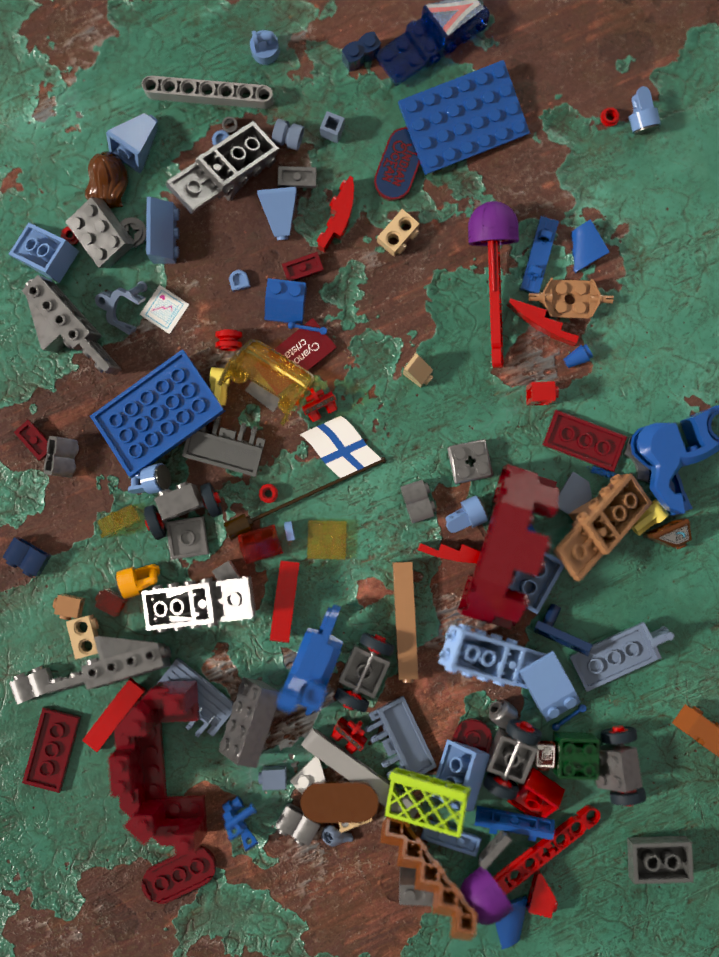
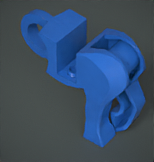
M719 405L695 413L680 421L689 447L685 448L676 423H654L637 429L632 435L630 444L632 455L651 471L650 490L662 507L668 511L669 516L686 513L685 511L692 509L678 473L679 469L683 466L700 462L719 451V437L714 434L711 428L712 419L719 414Z
M334 604L332 608L328 607L319 630L307 628L276 705L278 709L291 714L296 709L297 704L307 707L305 712L307 716L320 709L326 694V687L343 641L331 635L341 608L340 606Z

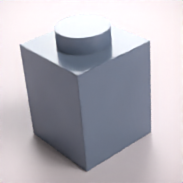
M327 111L320 127V137L338 143L345 127V118Z
M263 766L262 772H259L258 781L259 784H262V790L286 789L287 767Z

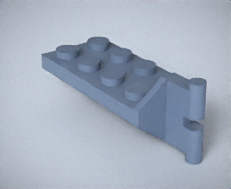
M641 622L593 644L589 656L576 652L569 655L586 692L660 659L661 655L657 645L672 640L674 634L665 626L650 633L645 623Z

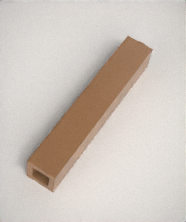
M412 561L392 562L398 678L403 680V683H413L414 679H418Z

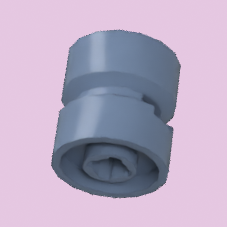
M277 119L272 133V142L280 146L286 144L287 148L298 151L304 134V126L295 123L290 125L289 121Z

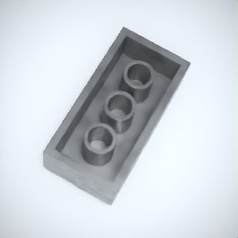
M243 677L238 688L236 700L232 706L230 719L226 724L224 737L220 742L219 752L236 765L257 768L281 692L263 681Z

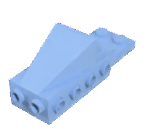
M460 623L458 627L450 625L443 650L440 653L439 663L446 666L445 670L452 673L460 671L464 676L472 678L475 675L479 680L485 682L493 680L494 684L500 686L508 684L528 689L519 670L547 655V653L517 645L518 641L510 638L504 641L502 636L494 633L488 635L486 631L475 628V631H471V627Z

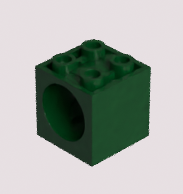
M553 731L555 759L552 771L559 779L599 780L600 740L592 733Z

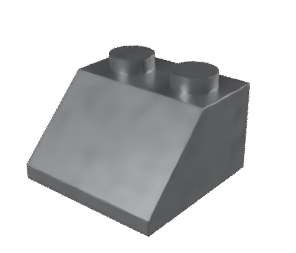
M400 866L399 905L433 906L434 893L414 889L416 869Z

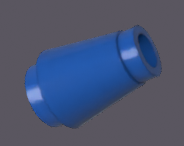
M587 344L577 347L563 360L569 369L589 362L593 355Z

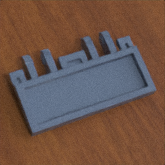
M177 658L159 682L197 680L199 717L204 724L196 731L195 736L198 738L206 727L211 724L212 726L208 729L207 733L213 737L231 715L234 702L180 658ZM190 721L185 728L191 729L196 721Z
M400 696L369 713L371 721H376L367 725L364 728L365 731L370 732L379 726L383 728L382 732L373 735L369 739L370 742L374 743L386 736L389 737L381 741L389 756L388 759L381 762L382 767H388L394 762L399 761V768L420 774H425L437 767L404 696ZM390 770L388 773H386L387 778L390 777V772H391L392 770Z

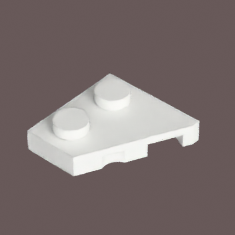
M316 756L290 779V782L301 794L315 782H326L320 759Z

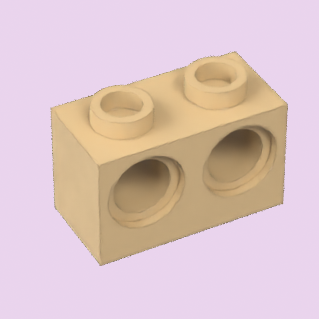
M401 209L377 237V243L393 256L397 253L401 254L407 247L406 242L409 239L413 240L418 235L420 223ZM402 224H409L411 228L405 231L401 228ZM390 238H396L398 240V243L396 245H392L388 242V240Z
M92 614L66 621L75 659L98 654L94 637L98 636L97 629H99L97 618H94ZM81 622L87 624L88 629L86 632L80 629ZM86 640L92 643L91 650L85 648Z

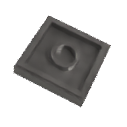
M204 516L165 522L171 560L210 554Z
M501 830L478 855L479 864L484 870L512 841L509 832Z

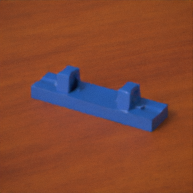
M543 216L540 217L520 290L539 293L559 221ZM544 237L547 238L549 241L547 242L544 240H540V238Z
M477 806L475 826L490 828L489 833L497 834L498 830L528 835V841L536 842L537 837L553 840L555 820Z

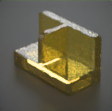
M133 504L116 512H111L110 515L97 520L102 534H100L101 538H108L141 522Z

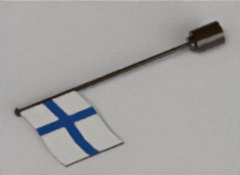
M342 416L334 418L299 435L312 445L325 465L339 479L252 519L250 515L246 517L244 513L224 522L225 529L231 540L253 531L251 527L254 526V521L376 465L385 464L386 458H380L369 448L355 428Z

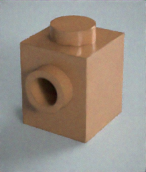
M59 594L53 602L54 614L60 615L59 618L64 620H71V617H82L85 598Z

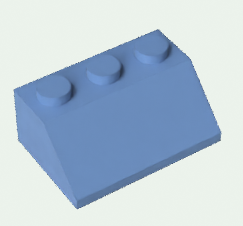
M147 197L146 255L153 264H176V258H179V247L176 246V239H179V228H176V220H179V209H176L173 202Z
M447 739L435 778L470 787L471 792L468 797L466 811H473L490 754L475 747ZM434 794L432 796L443 802L439 795ZM457 800L449 802L453 808L461 810L462 802Z

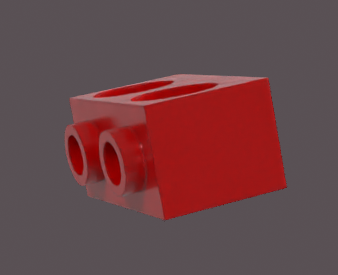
M555 381L531 382L526 386V406L550 405L559 396V388L555 386Z

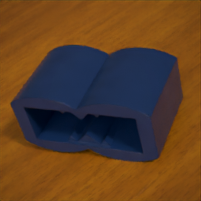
M368 32L361 36L358 41L351 42L343 48L342 61L349 72L359 69L365 62H370L380 55L381 42L375 32Z
M20 537L13 538L3 555V558L7 560L6 564L14 568L20 567L23 569V574L32 578L33 576L41 575L51 557L47 552Z

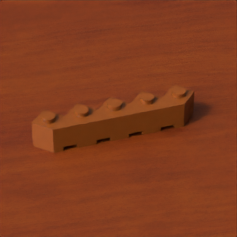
M685 704L672 724L719 757V723L715 722L713 724L702 716L703 711L694 705L690 708Z
M386 817L382 823L380 843L399 846L397 866L416 869L414 889L434 893L432 913L451 917L450 938L470 941L476 936L477 913L472 907L470 908L456 885L452 884L448 879L444 869L436 859H433L427 851L428 848L410 828V824Z

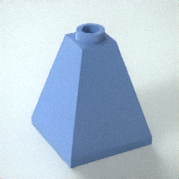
M144 113L109 129L106 132L109 152L117 154L122 162L140 174L157 132V119L153 115H146Z
M297 188L257 190L274 237L277 236V240L288 239V235L291 232Z

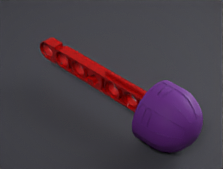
M491 201L480 205L472 213L468 223L469 245L488 246L493 368H503L500 245L519 242V229L514 211L504 203Z
M592 805L584 806L576 812V816H571L554 830L553 840L543 838L493 877L481 866L471 873L462 883L460 892L470 908L472 907L477 913V923L482 925L494 924L514 909L506 895L582 836L586 829L589 830L596 825L601 818L600 811ZM593 810L594 817L587 819L588 812ZM579 822V828L576 831H572V825ZM560 834H564V840L557 843V837ZM529 858H533V864L530 867H526V861ZM517 870V877L510 879L511 872Z

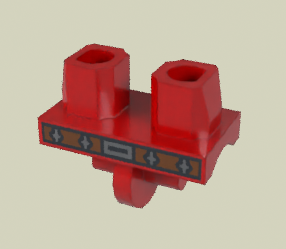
M311 388L309 389L311 395L305 397L309 403L301 407L305 415H308L312 422H315L321 418L318 411L319 408L324 406L328 414L337 410L336 398L332 391L323 395L322 389L315 392Z
M342 716L337 721L331 737L336 741H340L344 737L348 741L345 748L351 754L357 750L361 751L368 740L364 736L365 731L360 728L363 724L362 721L359 720L355 724L351 719L348 722Z

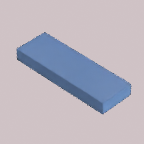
M429 820L432 824H438V822ZM449 826L450 829L457 831L456 828ZM424 827L420 837L422 840L474 857L477 856L482 840L481 836L463 830L461 837L458 838Z

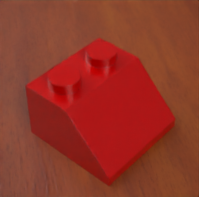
M532 768L524 784L518 783L519 792L514 800H507V802L526 815L547 818L559 808L565 789L540 771Z

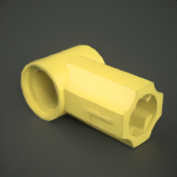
M211 367L210 389L220 404L226 406L227 389L231 381V369Z
M655 499L631 529L640 536L651 526L667 518L669 513Z

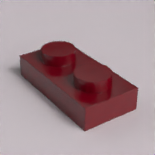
M318 252L282 264L288 281H297L324 271Z
M27 420L14 431L16 436L39 461H42L47 456L48 440L31 420Z

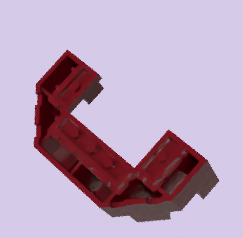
M507 464L503 466L492 503H495V507L473 576L468 575L457 610L459 614L510 630L512 626H515L516 622L518 623L523 611H526L528 608V595L509 589L508 586L514 582V569L534 576H538V573H542L545 562L542 560L544 554H548L551 542H548L550 537L526 529L532 525L534 518L531 515L532 513L546 518H553L554 515H557L559 510V490L556 487V481L538 476L537 473Z
M197 680L158 682L116 726L114 730L116 750L108 757L111 797H119L120 809L130 817L123 827L143 845L153 838L161 846H174V855H194L207 835L205 795L167 796L162 722L198 721L200 719Z

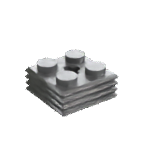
M485 439L453 445L447 448L455 484L493 476ZM468 457L475 460V463L472 464L473 467L465 463Z

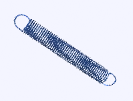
M596 466L592 467V469L605 470ZM592 470L593 473H594V474H597V475L602 474V473H612V474H616V473H613V472L608 471V470H606V471ZM603 474V475H601V476H604V477L607 478L608 476H615V475Z

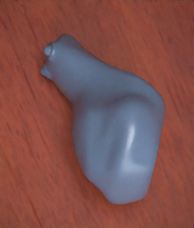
M333 825L325 826L321 834L322 840L332 847L345 842H352L354 839L352 833L340 832Z

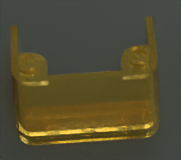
M250 339L227 361L218 385L221 386L228 378L236 383H245L248 379L280 398L278 407L285 413L280 424L284 426L297 410L315 378L309 371L256 339Z

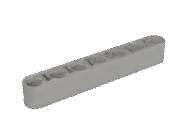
M147 76L142 80V88L146 96L152 100L268 109L274 103L272 90L266 85L162 76ZM152 85H155V86H156L155 89H153V90H148V88H149L150 86H152ZM169 87H175L173 91L167 92ZM187 89H194L191 93H185ZM212 90L210 95L204 94L205 91ZM225 92H231L230 96H223ZM245 93L250 94L248 98L241 97ZM262 95L269 96L266 100L260 99Z
M312 728L301 745L349 781H362L371 785L378 794L379 802L386 807L390 782L324 734ZM395 786V790L399 796L405 793ZM409 795L401 798L406 808L414 804ZM397 801L392 804V812L399 814L403 811ZM416 806L409 810L412 818H414L418 812Z

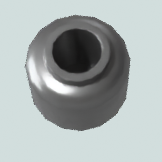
M504 699L493 702L489 708L490 720L502 729H506L510 719H517L518 717L517 709Z

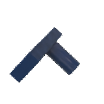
M550 604L543 622H537L534 632L589 656L592 644L553 627L561 608L555 604Z

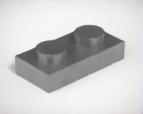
M278 166V187L316 188L317 169L316 167Z

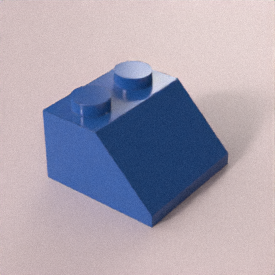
M268 278L265 296V320L283 323L292 321L295 324L302 325L307 292L306 283Z

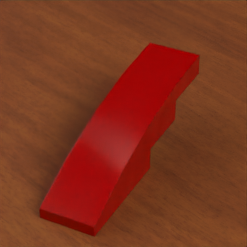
M511 298L508 301L507 307L536 330L571 346L577 344L579 336L562 331V322L546 318V309Z
M419 543L417 548L418 551L435 557L467 563H477L480 551L464 544H460L458 550L441 543L438 550Z
M280 561L270 641L289 643L300 566L298 562Z
M130 678L82 741L98 752L114 733L116 726L134 707L145 692V689Z

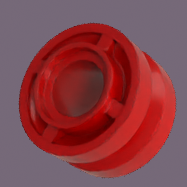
M223 329L215 332V337L219 339V341L215 342V348L222 351L242 349V343L238 341L242 338V332L233 329Z

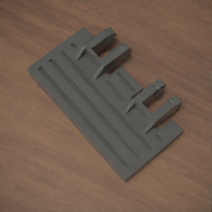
M218 416L214 420L212 431L207 430V424L186 439L182 457L250 476H257L266 439L258 437L256 445H254L258 427L253 426L248 442L243 440L247 426L245 423H242L238 438L235 440L237 431L221 427L218 435L221 417Z

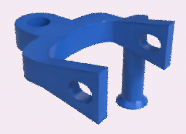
M239 796L232 801L229 800L222 805L225 812L223 817L226 822L225 828L228 832L229 840L232 841L241 835L244 850L248 851L259 842L248 829L244 820L253 813H257V810L251 803L248 808L238 814L237 811L245 807ZM234 828L237 829L236 834L232 832ZM249 839L252 840V843L250 845H248Z

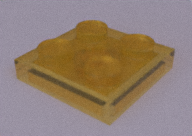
M308 520L307 559L346 560L347 521Z

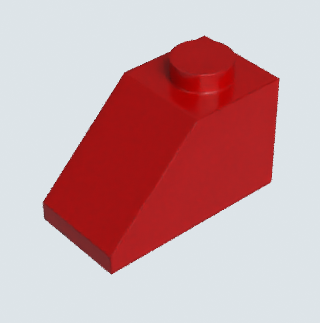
M538 870L533 874L526 908L529 913L552 918L553 912L555 913L557 910L558 901L542 873Z

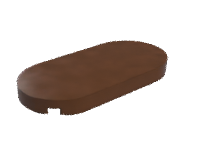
M362 781L315 782L306 788L301 797V809L304 815L316 823L366 822L376 814L379 806V797L375 789Z

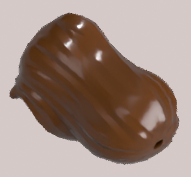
M109 151L94 155L88 165L89 184L85 190V197L87 200L91 197L101 198L110 209L123 207L121 199L127 188L128 174L122 160L117 154Z

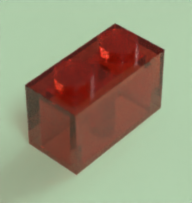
M275 524L238 535L240 550L246 564L283 553L281 540Z

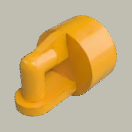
M150 564L137 569L130 567L117 571L115 580L121 597L128 599L141 595L143 589L156 584L160 574V567L156 564Z

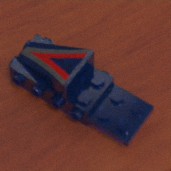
M442 0L427 4L422 8L421 18L417 21H411L402 35L375 53V58L397 87L422 68H428L432 64H436L446 54L452 53L459 45L468 42L472 36L486 29L490 17L489 10L485 5L482 6L479 0Z

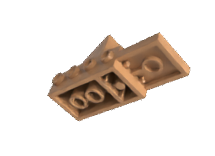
M632 473L613 476L610 479V483L599 491L597 497L569 513V516L574 521L572 524L573 529L553 551L575 581H581L602 555L609 554L652 504Z

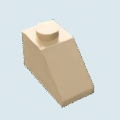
M416 353L404 368L403 375L421 388L423 384L427 386L433 378L431 375L433 369Z

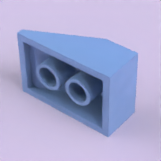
M28 223L9 252V255L44 276L60 283L79 251L65 239Z
M553 651L519 670L537 708L547 722L581 703Z

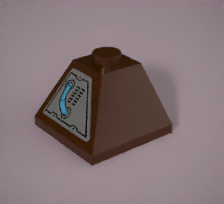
M688 518L675 519L642 534L648 540L670 548L676 547V550L687 546L686 542L692 540Z

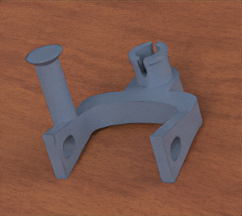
M140 281L137 286L130 290L118 288L114 292L110 290L101 292L96 295L95 303L98 307L107 311L106 320L109 324L130 335L136 331L137 327L117 319V304L120 297L124 296L139 305L145 301L146 297L138 295V293L145 292L147 284Z

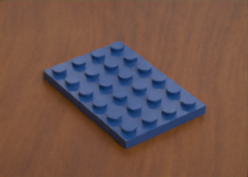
M504 60L398 101L425 175L530 134Z
M182 349L90 415L127 475L133 478L143 468L153 464L220 416L225 410L189 356Z

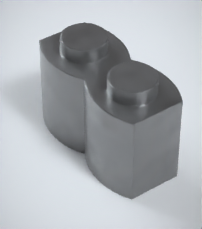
M55 436L49 437L47 456L44 462V474L72 478L76 470L74 459L79 451L77 440Z
M423 480L400 487L411 523L434 517L433 512H436V507L433 501H429L427 494L430 493L427 482L424 483Z
M42 665L32 669V674L26 676L25 673L13 677L14 681L9 682L16 703L20 704L46 693L45 685L51 684L50 680L53 679L49 667L43 668Z
M287 803L275 827L278 828L277 831L280 834L293 836L295 838L294 841L299 845L304 846L306 844L309 846L321 823L309 820L300 808Z

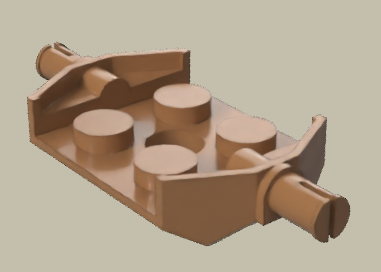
M551 278L542 293H529L528 296L529 301H540L543 309L547 310V316L552 318L591 319L601 303L613 304L614 301L613 295L606 296L600 293L593 279L585 281L553 280ZM565 296H573L574 304H567Z

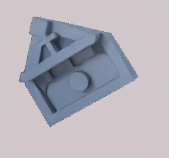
M571 472L559 492L558 498L559 509L568 515L573 510L592 500L589 481L574 472Z

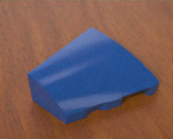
M591 219L571 232L573 242L572 254L574 256L573 270L575 273L609 253L607 246Z
M526 896L509 900L514 910L495 923L502 950L520 941L527 905Z

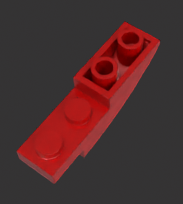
M349 176L347 181L343 180L339 187L340 193L338 196H334L330 202L331 214L335 216L329 218L326 224L328 228L325 233L321 232L317 239L318 249L324 253L334 237L339 240L343 238L350 222L354 203V181L352 176Z

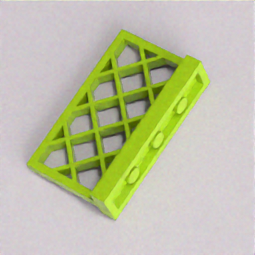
M399 767L394 768L390 772L389 780L391 782L385 816L458 838L461 837L467 801L471 792L470 787ZM396 783L403 785L406 790L401 796L395 790ZM413 790H421L425 797L417 801L412 793ZM407 794L414 803L406 808L401 800ZM434 794L439 795L444 802L438 807L435 806L430 798ZM427 799L433 810L425 814L419 804ZM453 800L462 802L461 810L456 813L449 803ZM396 801L403 810L399 814L391 811L392 804ZM444 805L447 806L452 814L446 819L442 817L438 810ZM415 806L421 814V817L418 819L412 818L409 810ZM435 812L440 820L436 825L432 824L427 817ZM451 818H454L458 824L457 831L450 829L446 823Z

